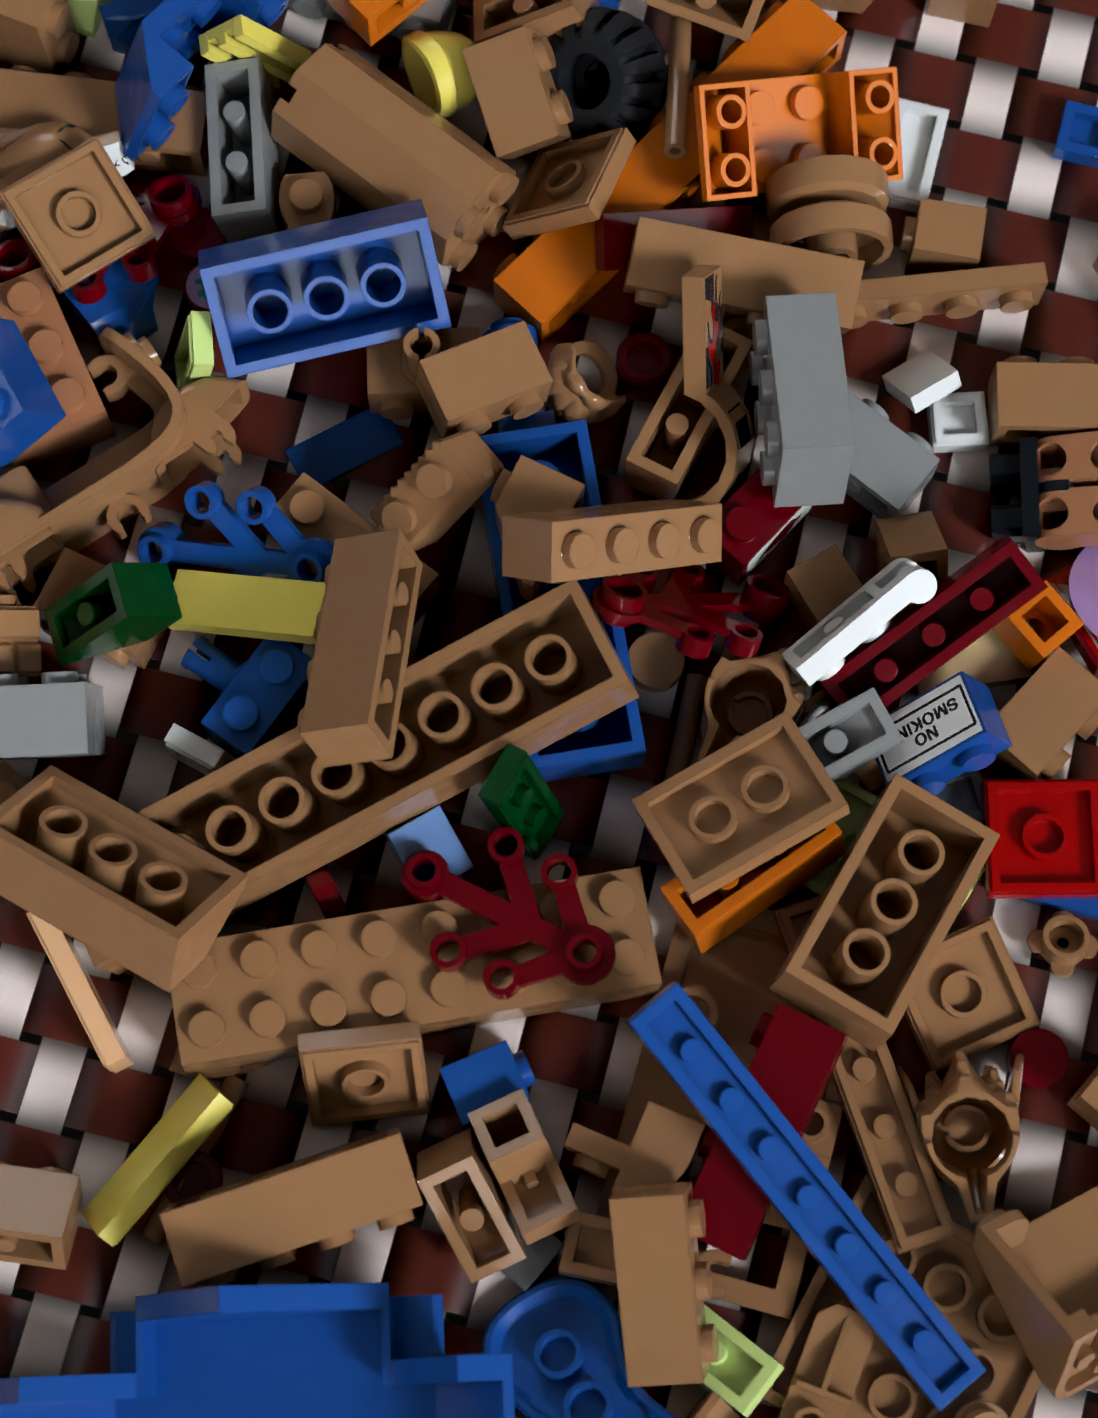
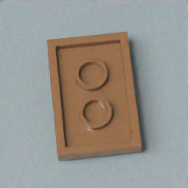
M788 711L783 712L631 800L636 812L692 904L850 814L845 798Z

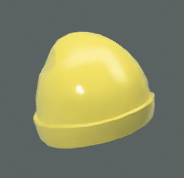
M416 30L403 36L401 42L404 66L416 98L443 118L454 116L455 112L463 110L477 97L462 49L475 45V43L468 37L453 31L433 30L424 32Z

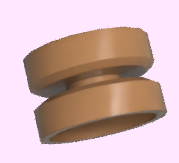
M820 155L794 161L777 169L767 178L765 186L766 213L773 222L770 225L768 234L769 242L865 261L863 272L879 266L891 256L894 247L892 223L885 212L889 203L888 178L881 164L865 157L853 155Z

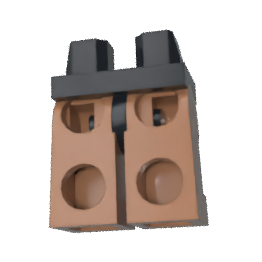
M1098 431L1055 435L1038 440L1037 437L1019 438V450H1009L989 455L992 490L1021 488V504L991 506V530L994 541L1008 534L1015 543L1025 542L1028 553L1045 552V549L1069 550L1078 547L1098 546Z

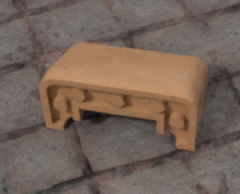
M1098 1186L1031 1222L1019 1210L1005 1212L1003 1209H997L992 1211L977 1224L974 1230L975 1238L972 1250L1038 1378L1057 1400L1065 1399L1098 1381Z

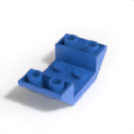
M164 0L145 17L139 25L114 87L124 155L133 162L148 147L154 151L158 150L173 133L176 124L171 121V118L181 110L190 96V92L185 87L195 66L188 60L200 49L198 35L240 14L268 28L280 17L289 1Z

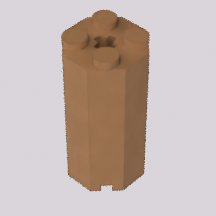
M325 43L296 69L288 83L296 89L294 96L289 103L280 97L272 111V139L316 172L325 171L332 184L368 211L421 199L428 217L437 262L442 266L450 265L456 271H462L475 256L478 244L487 235L496 237L504 229L502 226L510 211L506 204L519 183V178L516 177L514 169L345 44H338L337 48L333 44Z

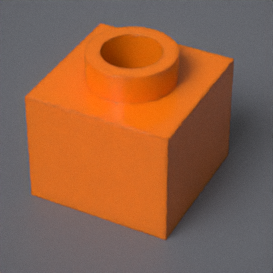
M1047 580L1044 582L1048 588L992 628L1028 671L1033 669L1085 624Z

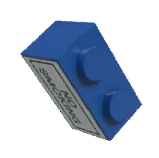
M961 671L889 713L903 741L876 757L886 785L897 773L935 796L945 789L946 783L965 772H974L989 766L995 761V755L1013 745L989 687Z

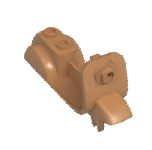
M106 327L99 335V341L105 355L96 357L87 366L91 377L94 380L106 372L117 374L116 381L103 389L108 402L118 401L130 389L150 406L154 412V418L127 439L43 491L26 466H19L14 469L8 467L0 470V595H16V605L19 606L21 602L16 591L24 587L34 597L37 594L38 588L36 578L55 566L64 547L79 552L110 531L116 537L123 540L127 537V534L122 524L137 514H140L147 524L153 521L149 507L171 492L200 464L218 476H223L225 472L223 463L219 460L220 455L227 454L230 461L234 464H242V452L236 444V433L230 423L239 415L250 400L247 381L238 378L228 379L227 376L203 377L177 389L169 376L160 368L163 365L162 361L145 336L135 340L129 332L121 335L115 330Z

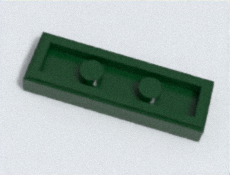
M507 743L477 795L501 828L510 827L521 834L525 845V856L536 861L537 858H540L563 818L564 810L528 753L517 746ZM509 839L511 843L514 845V847L517 849V843L514 840Z

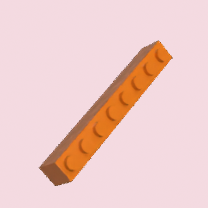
M787 0L784 4L781 1L775 2L761 18L759 28L751 35L749 42L737 38L724 53L722 63L710 75L707 72H702L689 85L685 156L679 159H671L664 154L666 108H664L648 126V134L633 147L603 212L685 208L702 192L694 99L695 85L825 73L841 58L847 31L811 0ZM595 221L534 235L532 238L533 243L520 255L517 253L509 255L502 261L494 273V303L508 316L520 318L523 321L525 320L526 324L534 326L538 343L541 346L620 271L596 270Z

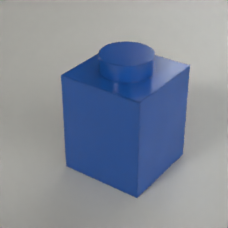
M506 1040L439 1069L464 1130L473 1127L467 1115L468 1113L523 1088L530 1102V1095L526 1087L536 1084L523 1050L512 1054Z

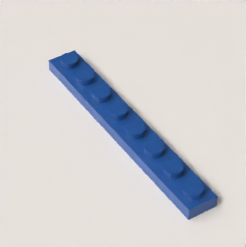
M672 981L625 1021L933 1407L939 1411L944 1409L986 1371V1368L678 982Z

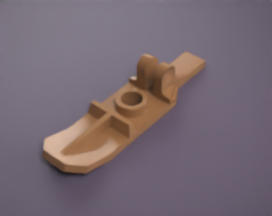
M837 1301L817 1310L778 1418H801L807 1413L815 1414L818 1418H846L864 1364L876 1336L854 1307Z

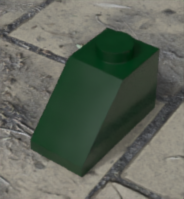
M111 562L44 610L59 664H70L148 641L182 618L178 597L167 563Z

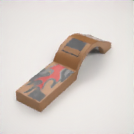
M698 265L681 277L684 395L702 403L717 419L726 440V463L719 481L704 486L700 489V496L689 500L722 503L723 505L730 497L750 463L754 433L749 410L736 390L723 381L722 266Z

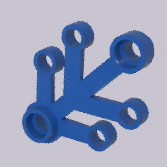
M202 481L189 488L184 497L185 507L194 518L200 520L209 518L231 544L187 539V536L178 525L167 521L160 522L146 529L138 540L137 554L142 563H167L169 569L184 563L235 569L231 574L262 577L265 573L287 575L284 579L325 582V569L331 563L334 543L327 539L315 536L304 537L279 509L275 496L266 487L254 486L240 494L236 501V513L225 501L222 489L212 481ZM200 492H203L208 497L210 508L205 507L201 503L199 498ZM251 497L256 498L262 506L261 514L253 509ZM262 523L284 550L267 548L247 524L258 525ZM154 543L161 548L162 556L157 552ZM307 559L316 565L317 575L309 568Z

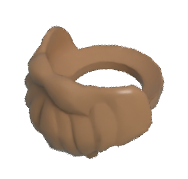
M586 340L573 344L567 342L557 344L550 352L548 371L553 382L546 405L549 410H554V415L560 416L567 421L586 419L587 425L600 424L612 418L626 403L627 398L625 395H615L618 387L617 371L612 359L599 345ZM581 355L589 358L598 368L602 382L598 394L588 389L584 379L577 372L576 356Z

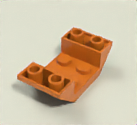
M897 66L694 86L702 202L758 196V193H765L767 178L777 169L797 160L820 155L846 154L865 157L882 165L887 173L888 181L903 180Z

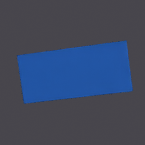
M369 408L285 450V453L298 477L305 472L322 485L404 444V441L392 420L383 418L381 413L371 414Z

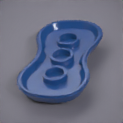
M570 1276L558 1277L531 1286L504 1304L495 1313L486 1327L482 1339V1354L512 1353L514 1407L527 1418H676L651 1398L642 1387H628L622 1326L618 1313L607 1295L597 1286L584 1279Z

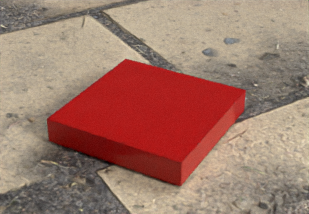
M1098 779L983 780L980 784L982 824L1000 834L984 864L986 899L1098 898Z

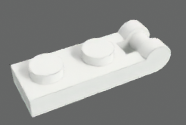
M905 557L895 559L781 655L784 661L809 686L817 680L824 681L832 677L843 667L845 663L844 657L861 643H869L880 637L889 628L890 619L910 602L921 604L931 600L937 590V580L929 570L919 566L913 560Z

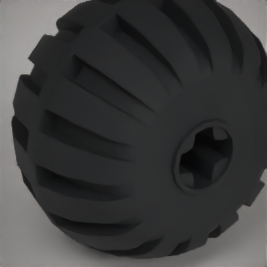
M611 7L590 8V12H588L584 19L582 27H577L573 23L562 28L563 35L561 37L554 34L548 40L556 61V67L550 69L556 90L562 89L565 92L573 113V122L567 124L571 138L575 140L621 127H627L632 136L637 138L645 132L655 116L664 107L668 65H666L664 59L666 52L660 40L654 37L653 30L641 19ZM606 69L609 72V78H605Z

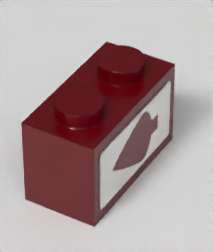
M759 467L722 505L721 562H714L713 564L739 586L814 508V505L774 508L772 486H762Z

